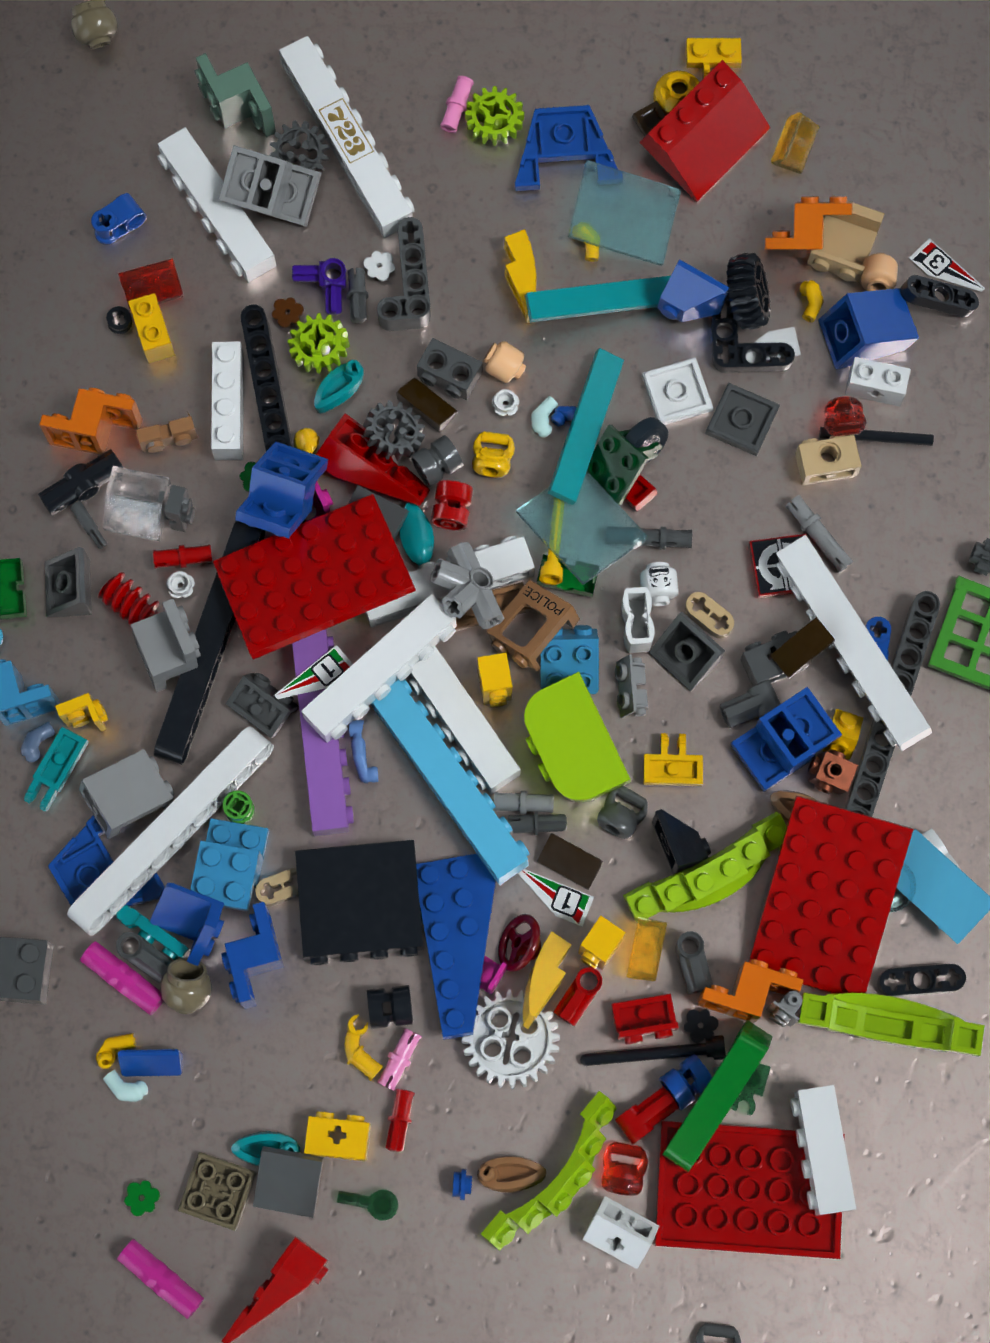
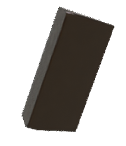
M415 377L396 392L397 400L408 408L412 407V411L415 414L420 415V418L438 432H441L458 413L454 407Z
M553 833L550 834L537 860L541 865L587 890L591 887L603 865L601 859Z

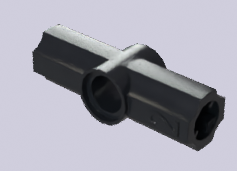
M110 449L87 464L80 463L71 467L65 472L63 479L38 495L49 513L54 516L76 501L90 499L98 493L100 486L125 470L115 453Z

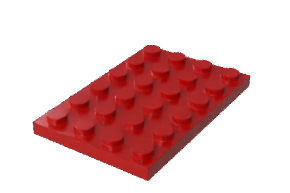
M374 494L300 524L289 539L274 535L213 561L253 660L416 591Z
M796 795L748 962L750 963L751 959H756L767 963L768 969L779 972L780 968L794 971L798 973L797 978L803 979L804 985L831 993H866L913 828Z
M661 1121L656 1224L659 1225V1228L655 1235V1246L840 1259L842 1212L815 1216V1210L809 1209L807 1191H811L809 1178L805 1179L803 1176L801 1161L806 1160L804 1147L799 1148L796 1130L719 1125L690 1171L687 1172L662 1155L682 1122Z

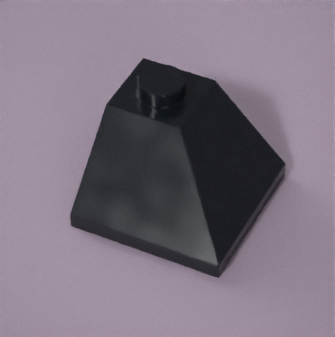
M662 809L655 812L652 824L673 875L709 858L708 855L711 854L709 844L705 837L700 838L698 831Z

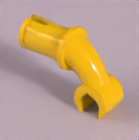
M358 1014L351 1017L347 1023L344 1043L348 1059L347 1064H353L372 1081L383 1068V1065H380L363 1050V1045L360 1046V1037L367 1031L368 1023L363 1029L355 1030L353 1022L358 1018Z

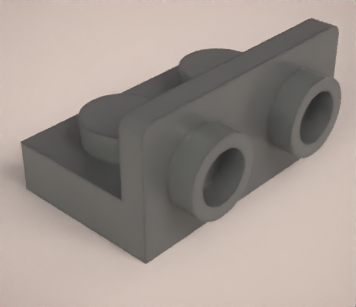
M250 673L243 676L226 702V705L270 738H273L277 735L290 713L295 712L299 706L293 702L294 698L292 696L277 699L275 694L280 690L270 685L271 681L261 673Z

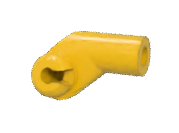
M134 1033L105 1039L96 1054L98 1066L103 1069L110 1068L120 1050L136 1048Z

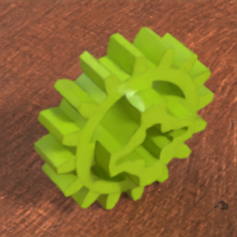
M493 86L492 92L482 88L481 96L476 93L473 94V102H467L468 111H465V120L467 121V130H473L474 139L482 136V144H486L489 139L492 140L493 146H496L497 140H502L504 144H507L508 136L514 139L517 137L516 130H522L524 111H522V101L516 102L517 95L515 93L508 96L507 88H504L502 92H497V87Z
M317 313L314 320L307 315L306 323L297 321L298 330L291 329L290 331L292 339L288 340L291 357L292 359L295 358L298 367L304 364L306 372H309L312 367L316 369L317 374L321 373L323 367H326L330 372L332 371L331 364L335 363L340 366L339 357L348 356L345 349L350 347L347 330L343 328L340 320L334 322L330 314L326 319H322L321 313Z

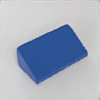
M178 1049L120 1050L118 1052L122 1076H180L182 1074L183 1053Z

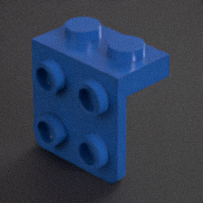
M167 883L150 922L162 929L194 940L187 962L198 966L203 955L207 957L210 955L215 942L214 939H211L212 936L218 938L224 921L219 918L224 903L174 883Z

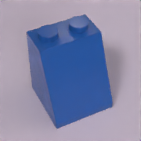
M901 288L847 293L818 319L836 370L852 366L855 357L874 360L905 351L919 339L907 302L901 295Z

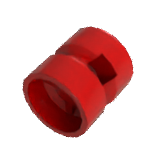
M439 481L435 493V501L438 503L433 505L431 523L436 527L446 530L461 531L467 529L469 511L466 508L471 506L473 488L459 481Z

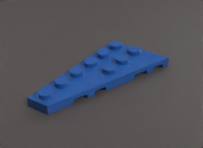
M477 853L416 864L419 902L443 1040L473 1035L496 886V880Z

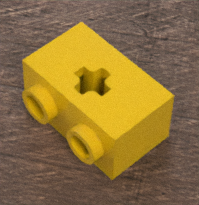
M153 293L128 301L148 364L175 356L156 294Z
M507 653L477 657V672L483 705L490 704V707L506 705L507 701L512 700L513 688Z
M600 915L580 945L578 954L582 956L580 960L588 967L594 969L599 967L603 970L623 941L626 932Z
M317 1111L316 1117L308 1116L304 1154L367 1161L371 1124L364 1122L365 1117L347 1115L346 1120L334 1119V1113ZM337 1128H341V1132L346 1134V1139H340L339 1144H335V1140L330 1137V1133H335Z

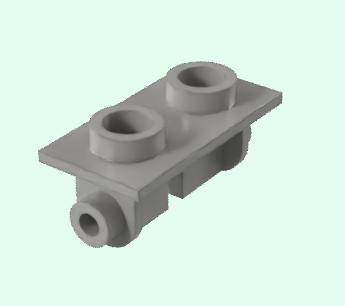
M628 655L617 661L615 668V678L618 681L619 690L617 705L620 709L621 718L632 713L637 717L645 716L646 710H648L647 689H637V685L646 684L645 663H642V659L639 657L632 658V655Z
M790 991L779 1002L774 1000L766 1009L771 1013L769 1017L782 1027L786 1024L789 1027L793 1026L800 1019L795 1013L802 1005V996L796 991Z

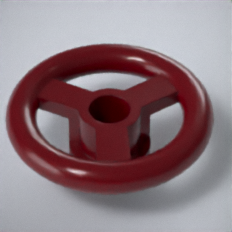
M522 914L515 917L509 922L501 935L498 945V959L500 964L503 962L507 964V971L515 972L523 969L531 960L538 956L541 950L540 927L533 916ZM523 923L529 924L531 928L523 935L517 932L516 928ZM510 939L512 941V952L508 960L507 945Z

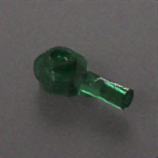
M378 1190L370 1196L339 1191L337 1203L367 1208L368 1212L380 1221L393 1218L399 1208L396 1195L388 1190Z

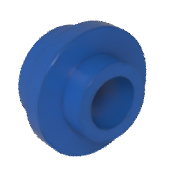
M462 1169V1172H454L453 1197H460V1200H465V1194H471L472 1176L466 1175V1169Z

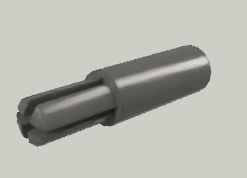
M75 502L71 505L70 509L99 549L104 548L103 546H106L107 542L99 532L98 526L82 502Z

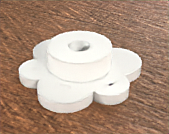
M374 251L372 257H367L363 262L364 268L368 270V277H376L379 281H386L389 278V273L395 271L393 256L389 252L381 254L379 251Z

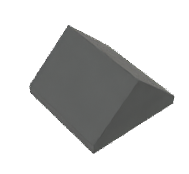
M77 547L45 561L46 617L92 615L90 559L84 548Z
M683 612L678 614L649 651L659 663L690 691L717 666L725 652L722 647Z

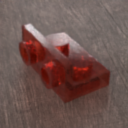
M173 258L118 273L127 303L130 300L153 293L156 294L159 304L183 297Z

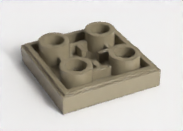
M199 1152L178 1211L236 1231L257 1172Z

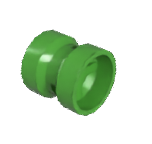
M240 790L232 791L224 798L223 810L231 822L246 824L253 818L255 807L247 793Z

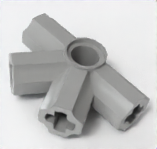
M469 542L459 543L451 547L447 552L451 563L439 558L435 563L430 579L434 584L452 590L441 601L444 606L443 611L450 617L460 619L472 608L482 630L491 629L500 624L505 618L491 590L494 582L493 576L487 569L480 566Z

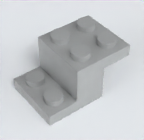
M233 145L219 200L307 227L322 173Z
M173 598L162 602L164 612L131 624L135 643L156 692L167 688L165 680L198 668L197 658L201 656L198 649L200 647L194 632H187L190 629L182 605L177 607Z

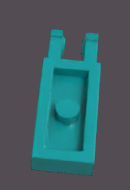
M61 727L34 773L33 781L24 796V801L29 804L34 801L43 784L49 787L41 801L40 809L45 812L48 811L55 801L57 793L61 792L89 741Z
M126 904L117 912L116 918L129 929L140 928L139 936L150 944H153L155 940L165 946L162 952L174 961L179 957L188 958L191 949L159 926L151 924L149 919Z

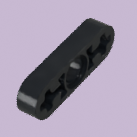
M918 275L910 276L900 289L902 297L911 304L959 317L970 316L979 306L978 297L973 291ZM935 291L940 292L944 296L945 301H940L935 296Z
M956 964L894 968L884 971L879 976L877 986L883 995L891 997L952 993L964 986L966 974ZM949 970L952 971L953 975H958L959 980L954 982V986H951L949 981L938 982L939 988H935L936 976L933 971H938L937 977L946 976ZM923 972L929 977L930 983L926 989H920L915 986L913 978L916 973ZM903 973H908L907 985L910 989L909 991L905 990L906 984L897 985L894 991H891L890 986H885L884 981L889 979V975H893L894 980H904L905 975Z

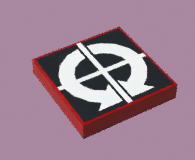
M807 534L749 542L758 598L793 594L791 587L794 586V583L789 576L784 579L775 565L779 562L776 553L804 535L807 536Z

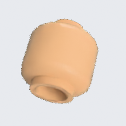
M876 253L865 258L862 263L865 268L861 275V285L867 291L894 289L897 284L898 274L896 260L885 253Z
M502 341L499 344L493 343L483 359V362L486 364L485 371L502 383H508L513 378L518 380L526 368V365L522 363L524 353L506 341Z

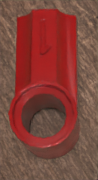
M592 967L581 969L553 1013L575 1027L602 986L600 972ZM583 975H594L597 979V986L592 990L584 989L580 984V979Z
M663 1086L639 1105H633L617 1117L615 1121L633 1145L651 1132L656 1124L666 1119L679 1107L671 1094Z

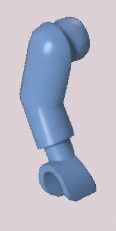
M355 720L349 724V735L353 737L351 748L358 777L363 783L378 782V767L367 768L366 744L361 736L364 720Z

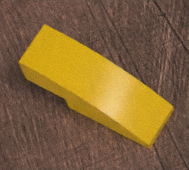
M523 229L504 237V249L511 262L505 265V277L528 324L530 320L525 295L528 292H536V268L531 243L526 230Z
M552 931L535 960L526 985L523 1003V1026L527 1029L530 1028L558 989L566 972L558 967L566 957L572 944Z

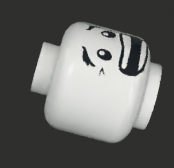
M650 563L641 572V587L648 588L653 606H666L670 604L669 600L678 595L677 572L674 568L669 567L668 563Z

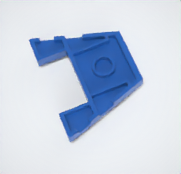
M590 105L538 108L534 110L525 150L515 181V191L540 190L538 163L595 159L597 186L622 184V174L614 162L611 150L608 149L605 143L603 133Z
M94 815L86 822V826L75 838L73 837L48 865L70 906L114 862L100 839V836L105 833ZM157 872L126 903L128 906L160 899L165 886Z

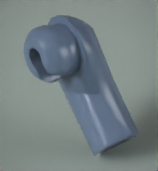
M50 722L35 728L25 736L21 746V754L25 756L26 761H37L41 757L38 750L40 743L56 734Z

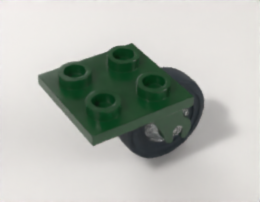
M654 417L646 418L631 429L618 431L613 425H608L593 451L586 476L614 502L622 505L644 466L656 458L668 439L667 427Z

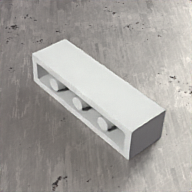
M241 341L212 342L211 450L215 461L243 460L244 353Z
M830 1085L797 1090L794 1092L795 1098H791V1109L793 1116H798L800 1129H796V1137L799 1148L804 1147L806 1160L801 1161L804 1178H809L811 1191H807L809 1209L815 1210V1216L856 1210L835 1087Z

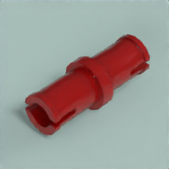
M179 545V548L153 550L155 569L180 565L181 568H187L189 564L212 563L211 545L186 548L184 545Z

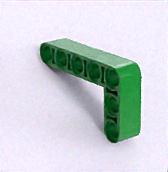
M746 1020L732 1042L729 1052L662 1154L687 1172L690 1171L765 1056L773 1036Z

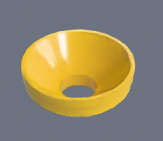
M676 70L668 72L658 80L655 86L654 102L657 101L666 116L699 83V80L694 75L685 71ZM676 82H682L687 86V91L677 94L672 90L671 86Z

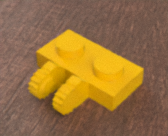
M687 38L686 66L687 68H702V79L710 72V68H715L722 60L730 68H741V38Z
M661 733L660 754H644L643 785L702 786L703 755H686V734H679L677 738L678 755L668 754L669 737L667 733Z

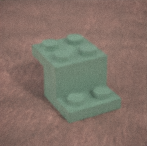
M206 53L196 57L198 69L194 71L199 81L198 87L203 98H208L211 104L209 106L211 113L216 121L221 120L224 128H228L251 117L256 129L262 128L266 137L276 132L272 107L248 62L217 76Z

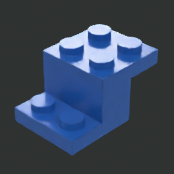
M275 441L252 467L249 496L236 510L235 520L245 523L250 527L260 528L276 536L289 539L312 511L315 484L326 471L328 459Z
M806 687L759 718L754 728L732 741L730 745L762 791L765 792L809 763L817 752L840 738L842 734L810 689Z
M265 902L253 904L254 913L249 914L251 925L256 935L225 943L226 952L221 953L225 970H228L229 975L232 974L234 980L229 982L232 998L236 1001V1004L240 1003L244 1009L257 1006L249 977L284 968L271 915Z

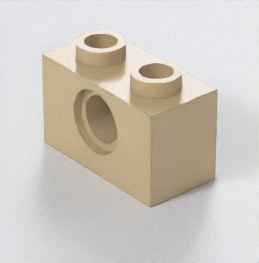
M840 433L830 436L827 440L807 439L798 445L795 453L802 485L858 476L862 467L854 435L846 436ZM828 453L832 455L834 461L827 462L823 460L821 454Z

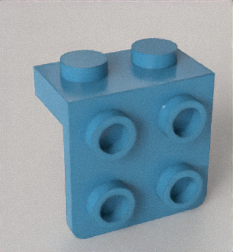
M578 625L574 629H563L562 627L540 654L541 689L580 672L589 693L596 694L598 692L599 637L597 629H592L588 625Z

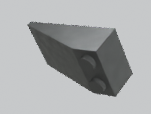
M0 937V1001L46 1005L54 949L52 943L48 940Z

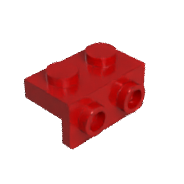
M671 994L611 1004L617 1040H625V1044L643 1042V1036L655 1035V1039L672 1037V1031H677L679 1028L675 1018Z

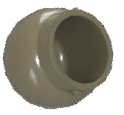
M105 0L86 1L71 9L73 15L71 29L78 42L83 45H90V49L101 48L111 43L110 38L116 34L118 24L115 14L106 6Z
M188 958L177 959L169 964L167 972L164 974L160 987L163 1001L168 1007L178 1013H193L201 1009L209 1001L212 984L207 974L206 966L201 961L196 966L188 963Z

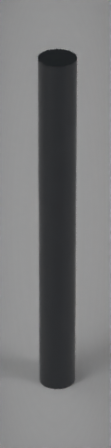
M820 427L819 438L827 439L832 435L843 433L846 436L854 435L856 441L933 446L934 441L933 434Z

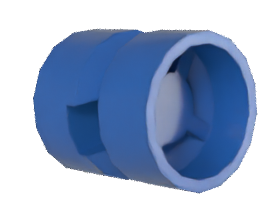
M693 1054L680 1063L679 1070L673 1068L661 1076L659 1080L682 1111L695 1101V1095H701L712 1076L702 1061ZM690 1077L694 1081L691 1085L686 1080Z

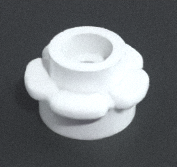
M504 389L493 396L491 403L495 408L496 414L511 416L518 410L519 398L511 390ZM505 401L508 402V405L506 406L503 405V402Z
M178 571L167 579L166 587L173 598H187L193 593L192 587H194L195 582L191 575ZM182 583L183 587L179 588L178 584Z

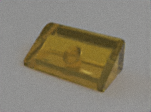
M801 112L789 116L771 163L801 174L820 126Z
M643 917L637 918L626 973L627 978L656 981L667 922Z

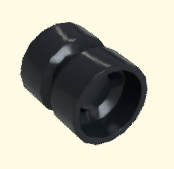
M409 985L392 987L390 992H386L384 988L367 990L371 1029L388 1027L390 1022H394L396 1026L413 1024ZM391 1001L392 1012L384 1013L383 1003Z

